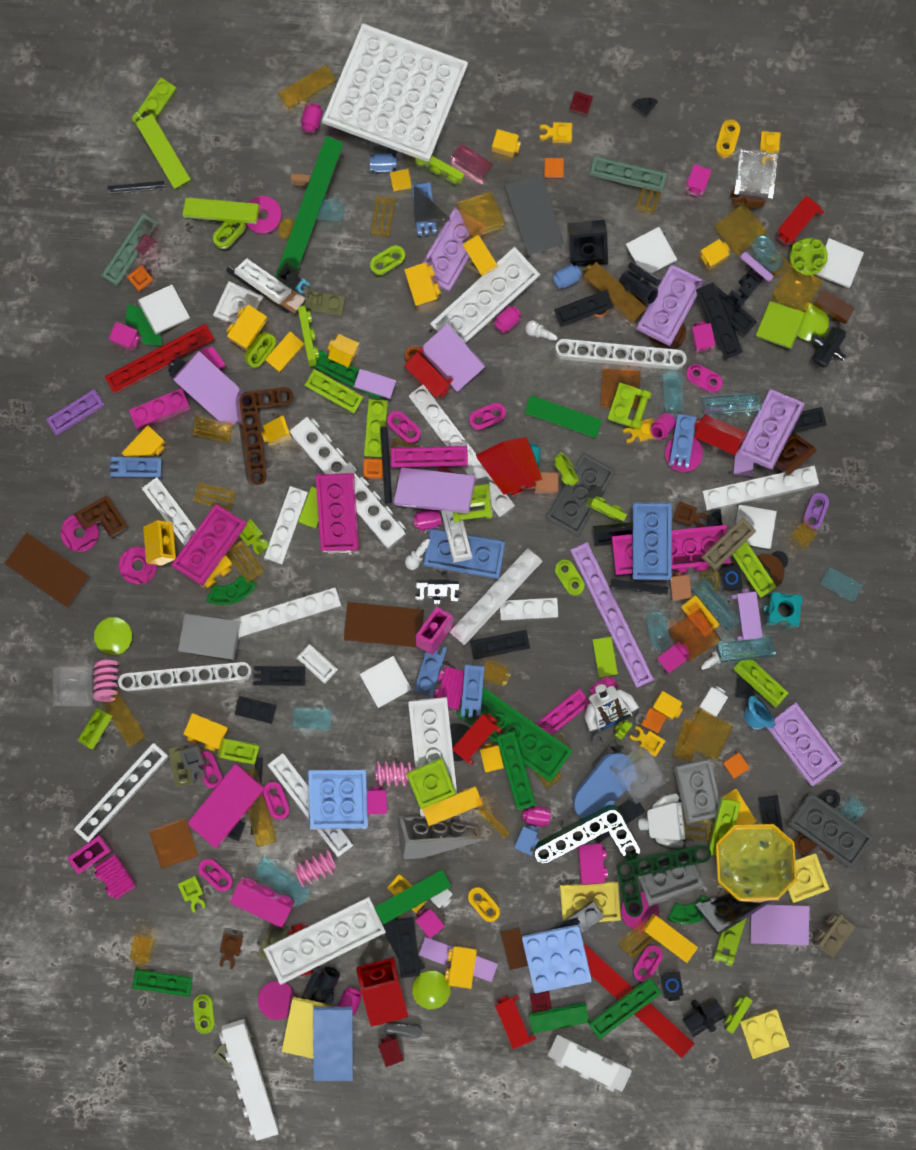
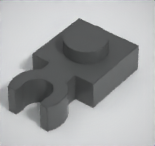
M199 744L180 750L185 769L191 768L192 770L190 774L191 779L196 781V772L201 773L202 778H205L206 771L200 766L205 761Z

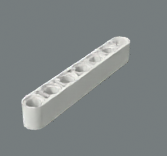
M561 339L555 346V354L558 358L576 361L679 370L684 366L687 359L683 351L665 348ZM561 345H566L569 351L567 353H561L558 350V347ZM579 347H585L588 353L586 355H580L577 349ZM602 348L606 351L607 355L600 357L596 351ZM618 350L623 351L625 358H617L615 352ZM641 352L644 355V359L639 361L635 359L634 354ZM660 354L663 357V361L656 362L653 356ZM680 356L682 363L675 364L672 357Z
M245 662L125 673L120 676L118 684L121 689L131 692L244 681L251 677L252 668ZM242 666L248 668V674L244 677L238 674V670ZM222 668L229 670L227 678H220L219 671ZM208 670L210 677L207 680H201V671ZM183 672L190 673L191 677L188 682H182L181 674ZM166 673L170 674L171 681L168 684H163L162 676ZM151 676L152 683L144 686L142 683L143 677ZM127 677H131L133 680V684L129 688H125L123 685V681Z

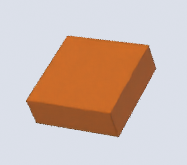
M545 158L544 178H563L564 158Z
M142 265L127 276L139 292L154 281Z
M364 459L363 478L383 479L382 459Z
M649 708L646 714L647 719H643L641 726L658 734L667 717Z
M739 752L723 763L733 779L750 769Z

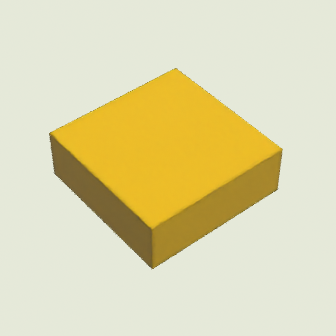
M408 169L390 172L393 192L412 189Z

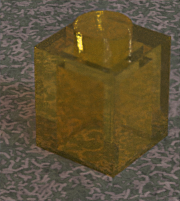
M804 521L788 538L803 550L818 534Z
M487 660L484 680L501 687L503 683L507 684L511 673L507 672L508 667Z
M135 935L129 959H133V963L145 966V962L150 963L156 939Z

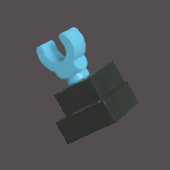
M287 262L275 277L293 291L296 289L300 293H304L301 290L302 284L309 286L305 279L298 277L300 272Z

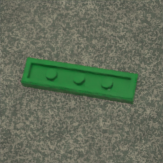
M319 350V358H316L317 365L311 367L354 388L360 369L352 365L348 368L328 359V353ZM354 388V389H356V390H358V391H360V392H362V393H364V394H367V395H369V396H371V397H373V398H375V399H377V400H380L381 397H382V396H379V395H375V394H372V393H369V392H366V391H363V390Z
M530 395L524 412L526 415L595 439L602 423L601 419Z
M515 730L497 735L496 739L517 810L535 806L536 801Z
M442 869L374 908L384 925L452 886Z
M649 977L588 1022V1025L600 1040L661 995L662 992L651 977Z

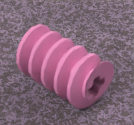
M103 659L98 660L94 664V676L96 678L93 680L95 684L93 687L95 692L93 693V698L101 702L116 700L112 696L117 695L118 692L112 690V688L118 687V684L112 681L118 680V677L113 675L118 673V669L113 668V666L119 664L118 661Z
M377 761L376 781H379L380 786H383L385 780L388 786L391 785L392 781H394L395 786H398L400 781H402L403 786H406L408 782L406 772L415 769V765L412 768L411 763L408 762L406 767H404L403 763L400 762L399 766L396 767L395 762H392L389 767L387 761H385L383 767H381L379 761Z
M326 850V857L320 853L319 860L313 856L312 863L307 859L304 860L305 866L297 863L298 869H295V872L302 887H305V880L311 884L313 883L312 877L318 881L320 880V874L325 878L327 877V871L332 875L334 874V867L336 869L337 867L331 853Z

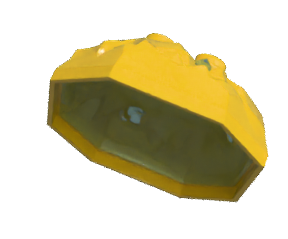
M774 824L734 825L716 843L718 883L738 901L760 903L778 900L797 880L794 841Z

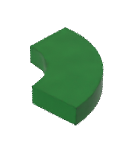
M127 304L125 323L135 327L140 332L142 344L162 346L161 332L155 335L142 309Z
M239 576L230 585L220 586L214 584L206 602L220 606L236 604L247 598L254 591L257 584L242 576Z
M701 895L697 901L691 904L682 905L675 902L667 920L678 924H693L702 921L704 918L695 909V904L699 902L705 903L710 901V899Z

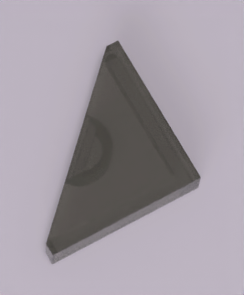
M414 187L415 223L450 222V217L440 210L417 187Z

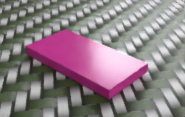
M354 473L316 474L321 551L358 550L359 536Z
M215 504L171 566L203 586L245 529L247 523Z
M235 764L187 824L217 849L263 793L265 788L238 764Z

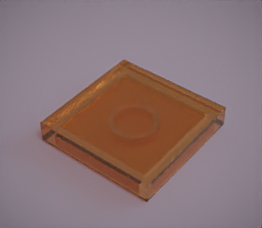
M602 369L600 407H612L619 383L640 389L641 371ZM635 395L631 409H637L639 396Z
M698 609L668 629L676 643L679 641L688 648L689 662L721 641V638L701 609Z
M186 819L149 832L161 869L198 856Z

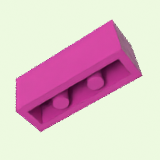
M181 388L132 408L129 412L136 429L139 431L147 425H154L188 411L191 407Z
M244 877L239 881L230 901L231 904L281 928L286 923L295 903L287 895L277 894L272 888L261 886L255 880Z

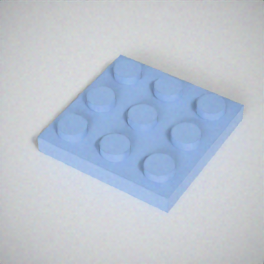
M308 770L309 829L368 828L366 770Z
M579 924L522 936L535 993L592 982Z

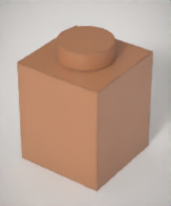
M540 472L543 480L536 482V486L531 488L534 489V494H557L558 473Z
M684 572L673 573L672 580H669L671 601L691 599L689 575H684Z

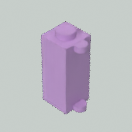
M751 589L740 590V594L731 595V599H736L741 637H736L737 641L761 639L763 636L757 593L751 592Z

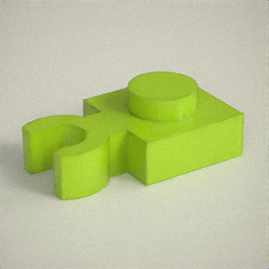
M250 519L246 522L247 526L239 536L247 546L252 544L254 552L259 555L269 547V544L266 540L261 539L260 536L263 533Z
M625 720L624 723L620 721L614 729L616 732L614 736L622 740L632 727V723L628 720Z
M196 876L178 884L185 902L191 900V910L193 913L197 912L195 909L196 903H200L203 909L206 908L205 902L199 898L204 893Z

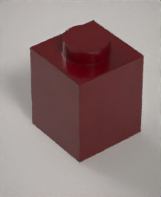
M390 1035L380 1039L381 1043H378V1047L385 1067L404 1061L397 1037L392 1038Z

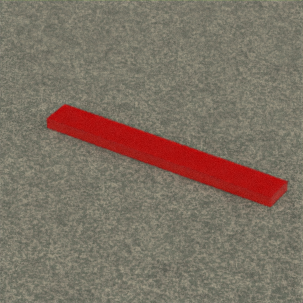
M584 944L591 976L610 994L619 1000L634 989ZM648 1003L634 1014L681 1058L695 1044L651 1003Z

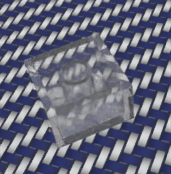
M740 150L735 194L773 198L778 154Z
M53 668V706L95 707V699L93 698V693H95L93 691L95 686L93 683L95 678L94 668Z
M641 746L610 767L626 797L635 804L667 783L650 752Z

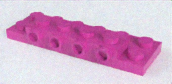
M720 525L672 530V570H677V573H686L689 568H696V571L707 570L709 565L702 559V556L727 533V526ZM633 534L612 536L615 574H633ZM730 558L723 564L731 563Z

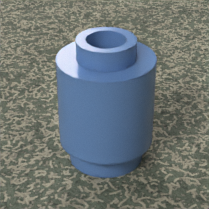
M374 153V155H370V171L393 172V168H397L396 156H392V153Z
M569 264L556 271L552 278L557 288L560 289L580 281L579 276L582 274L577 265Z

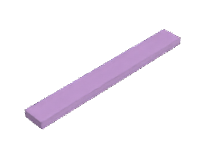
M588 542L571 549L570 552L635 687L638 688L653 681L651 672Z

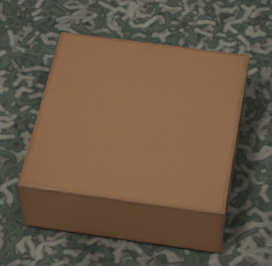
M291 173V184L308 186L311 176Z
M291 289V294L280 305L295 314L306 298Z

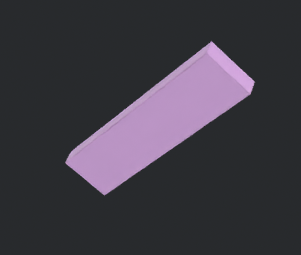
M425 937L419 956L451 967V961H448L449 949L453 950V947ZM476 956L473 976L492 982L498 963Z

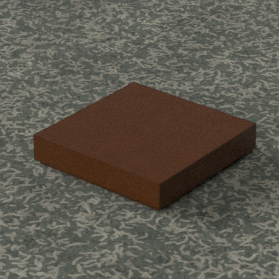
M793 433L788 438L775 467L789 476L817 450L806 440Z

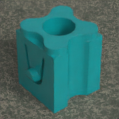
M779 592L768 594L767 604L764 605V612H766L764 625L774 626L777 623H781L786 628L795 629L799 627L802 596ZM781 603H787L791 606V614L789 616L783 617L779 614L778 606Z

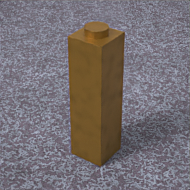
M597 262L593 266L589 264L585 268L583 280L597 293L608 289L614 305L613 308L632 325L646 311L647 307L629 291H625L624 286Z

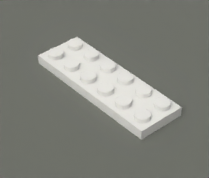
M514 247L497 262V268L477 280L432 321L430 325L438 332L448 323L460 338L467 343L530 286L540 274Z
M447 697L408 701L415 768L442 758L454 790L457 793ZM420 809L421 816H425L423 810Z
M367 897L263 950L281 985L386 933L370 898Z

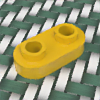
M727 120L722 124L716 144V152L720 157H730L735 150L740 133V125L735 120ZM732 126L734 131L730 132L727 127ZM727 144L729 149H724L722 145Z
M480 887L471 889L468 894V900L480 916L487 922L497 920L500 915V909L492 898ZM476 893L481 894L479 901L474 899ZM492 908L494 910V913L491 916L487 915L486 913L487 909Z

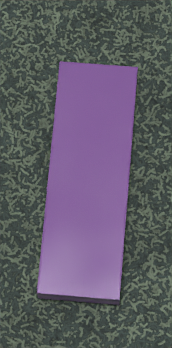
M93 389L48 417L46 421L55 435L58 436L105 405L96 390Z

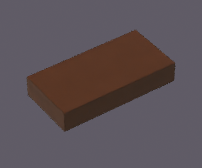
M824 289L821 290L813 303L814 306L843 324L847 323L855 309Z
M520 928L500 932L509 969L513 970L528 966Z

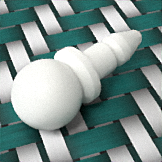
M529 321L525 325V331L530 336L535 335L537 338L542 336L549 340L558 339L555 334L545 330L544 326L539 325L536 321Z
M430 539L423 541L416 551H412L411 555L406 557L405 566L408 569L414 570L419 567L420 561L423 559L421 555L428 548Z
M725 645L719 646L716 651L712 652V657L703 663L701 669H708L715 663L720 664L722 661L727 660L731 655L730 649Z

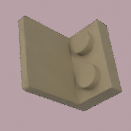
M840 913L831 914L825 922L827 926L823 931L819 930L814 937L816 941L813 944L831 958H834L855 929V926L844 919V916Z

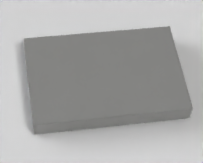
M185 613L178 651L234 660L241 622Z
M707 759L674 767L686 823L716 817L720 799L711 760Z
M685 852L680 853L678 861L686 863L688 861V854ZM669 858L658 861L659 865L667 867L669 865ZM649 864L647 866L641 867L640 869L642 871H648L651 866ZM696 864L638 876L649 906L704 887Z

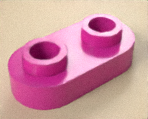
M699 364L691 365L686 372L687 380L709 393H716L722 387V378ZM693 371H699L700 375L698 377L694 376ZM714 379L716 381V385L712 386L710 384V380Z
M493 403L472 412L469 417L470 426L475 430H482L503 421L506 416L505 407L500 403ZM493 411H499L500 415L495 417ZM478 417L482 419L480 424L475 422V419Z
M393 411L389 414L387 418L388 426L405 442L415 443L419 440L421 436L420 428L404 413ZM399 418L401 422L396 425L393 420ZM409 431L415 433L413 437H409L407 434Z
M202 751L203 758L207 757L209 759L207 765H200L206 771V777L202 778L207 787L216 788L223 780V776L214 755L208 751ZM215 775L217 780L212 783L210 776Z
M277 782L266 784L263 793L272 817L279 820L286 818L290 809L282 786ZM272 788H276V795L270 794ZM278 806L283 807V813H277L276 809Z
M205 859L200 863L199 873L215 889L227 891L231 888L233 884L231 875L215 860ZM207 865L212 866L211 872L206 871L205 867ZM221 878H225L227 880V883L225 885L220 884Z
M649 945L642 952L633 969L634 977L637 980L643 982L653 976L663 957L662 950L658 946ZM651 951H655V958L649 957ZM641 968L646 969L645 975H640L639 970Z

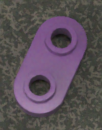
M816 493L809 500L803 516V525L808 530H816L822 525L829 506V499L825 494ZM820 500L822 502V505L817 506L815 504V501ZM809 518H814L815 524H810Z

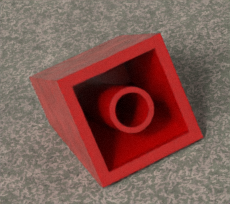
M527 437L503 441L476 454L478 461L503 495L511 493L512 496L521 494L523 493L522 489H531L536 486V482L543 480Z
M394 957L356 967L360 991L371 1027L408 1017Z

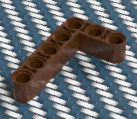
M287 387L244 392L236 398L246 479L252 486L262 485L267 479L258 409L290 403L293 400V392ZM281 391L287 394L286 401H282L279 398ZM262 394H266L268 396L269 400L267 404H264L261 401L260 398ZM243 396H247L250 399L248 406L242 403ZM246 415L252 417L253 422L251 425L245 423ZM249 434L254 435V444H250L247 441ZM252 453H255L258 456V460L256 463H252L250 461V455ZM254 472L260 474L259 482L253 480L252 475Z

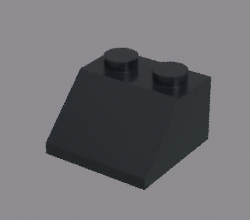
M605 219L567 223L570 264L573 266L594 265L596 262L599 265L608 264V239Z

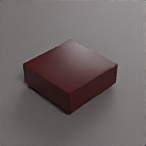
M575 91L569 110L587 116L593 96Z
M549 991L529 994L533 1013L552 1009Z

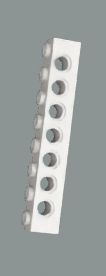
M306 417L289 431L290 434L324 474L354 473L355 494L364 492L367 495L364 501L356 499L357 514L389 550L406 535L404 532L405 526L399 520L396 522L391 517L394 515L387 505L383 507L380 504L381 498L375 491L372 493L367 488L369 484L363 477L358 478L355 474L357 471L350 462L347 464L342 459L344 454L338 447L334 449L331 446L332 440L326 433L323 435L318 430L320 426L317 422ZM310 434L317 435L318 439L315 443L307 441V437ZM324 448L330 451L329 456L326 458L319 455L320 450ZM340 463L342 465L341 471H332V465ZM370 507H377L379 513L376 516H371L368 513ZM384 521H389L392 525L387 531L382 530L380 527Z

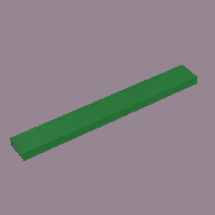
M328 136L325 137L275 277L286 262L298 271L344 142Z

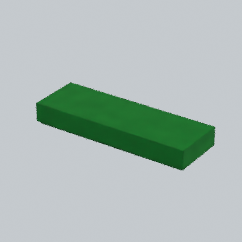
M135 969L132 989L190 997L193 977Z
M586 1003L528 1014L532 1034L589 1022Z

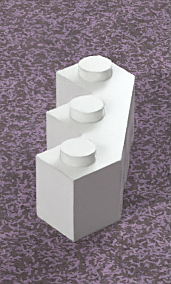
M559 1035L556 1036L548 1053V1057L554 1059L553 1063L562 1068L564 1066L570 1067L578 1071L580 1077L587 1080L591 1077L603 1083V1087L612 1092L615 1089L623 1091L632 1072L631 1069Z

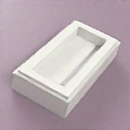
M310 644L297 657L324 684L338 670Z

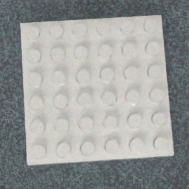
M362 23L322 123L429 162L467 69L468 62Z

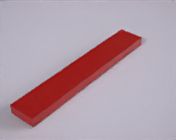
M205 323L106 375L105 378L115 394L165 368L172 361L175 362L176 358L182 359L214 342L215 339Z

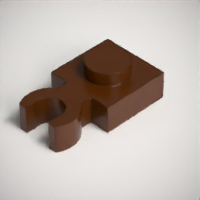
M743 188V192L737 189L731 190L730 197H733L731 202L733 205L744 203L745 207H764L765 199L762 188Z
M679 501L672 520L688 526L695 522L701 528L705 527V524L700 523V518H708V514H697V507Z
M224 933L220 953H225V957L220 960V967H223L225 960H229L231 962L230 969L234 968L235 961L233 956L239 957L243 937Z

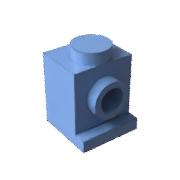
M528 825L527 828L523 826L514 848L532 856L533 852L530 849L531 847L535 849L539 838L536 836L539 829Z

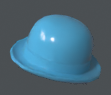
M750 696L748 707L744 711L746 723L751 728L758 730L764 727L774 728L775 720L768 708L758 697Z

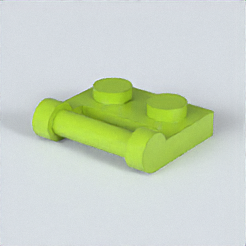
M619 383L607 420L640 430L642 416L652 393ZM636 395L641 398L634 419L630 420L628 416Z
M489 484L476 485L474 487L470 506L485 505V509L469 511V514L453 512L454 523L473 518H493Z

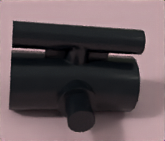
M630 262L628 268L634 271L635 274L631 271L624 272L619 279V283L624 286L625 291H629L647 304L653 303L658 296V289L652 286V284L658 286L661 280L634 262Z
M831 327L825 337L820 338L814 334L811 341L816 343L818 348L811 360L822 368H826L832 358H838L840 361H843L846 355L841 352L839 347L846 337V331Z
M326 966L321 973L320 969L315 968L301 998L324 1004L332 1003L334 1001L333 990L340 977L339 971L333 967Z
M716 998L704 1005L700 1004L698 1000H693L691 1002L693 1012L682 1018L694 1038L706 1029L709 1032H714L716 1030L714 1024L725 1018L726 1015Z

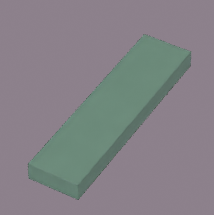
M594 156L590 170V176L661 193L664 191L668 173L597 156Z
M142 213L101 276L118 287L159 226V223Z

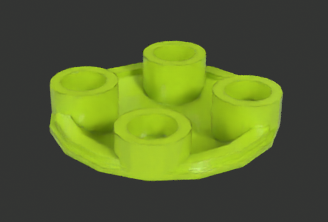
M804 238L793 244L790 261L797 272L803 275H814L825 267L828 260V252L820 240Z
M805 304L797 309L806 313L797 335L799 338L811 341L814 334L821 338L827 332L829 327L827 313L813 304Z
M109 617L97 625L94 632V641L98 649L105 654H122L130 646L132 631L124 620L117 617Z
M426 971L415 979L412 985V994L415 1001L421 1007L437 1009L448 1001L451 987L448 986V981L445 980V976L442 973Z

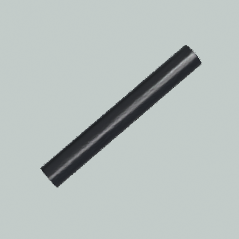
M164 181L111 185L107 186L108 193L164 189L165 183Z

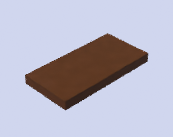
M27 532L4 563L67 608L90 577Z
M348 602L344 640L419 648L416 645V634L423 626L424 610Z

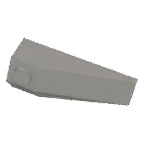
M421 815L398 816L399 846L403 859L425 858L481 841L478 825L454 821L452 823L438 822L429 826L427 820Z

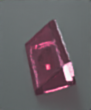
M462 143L451 156L453 161L482 180L493 165Z
M147 234L143 236L135 248L140 259H144L161 250L159 243Z

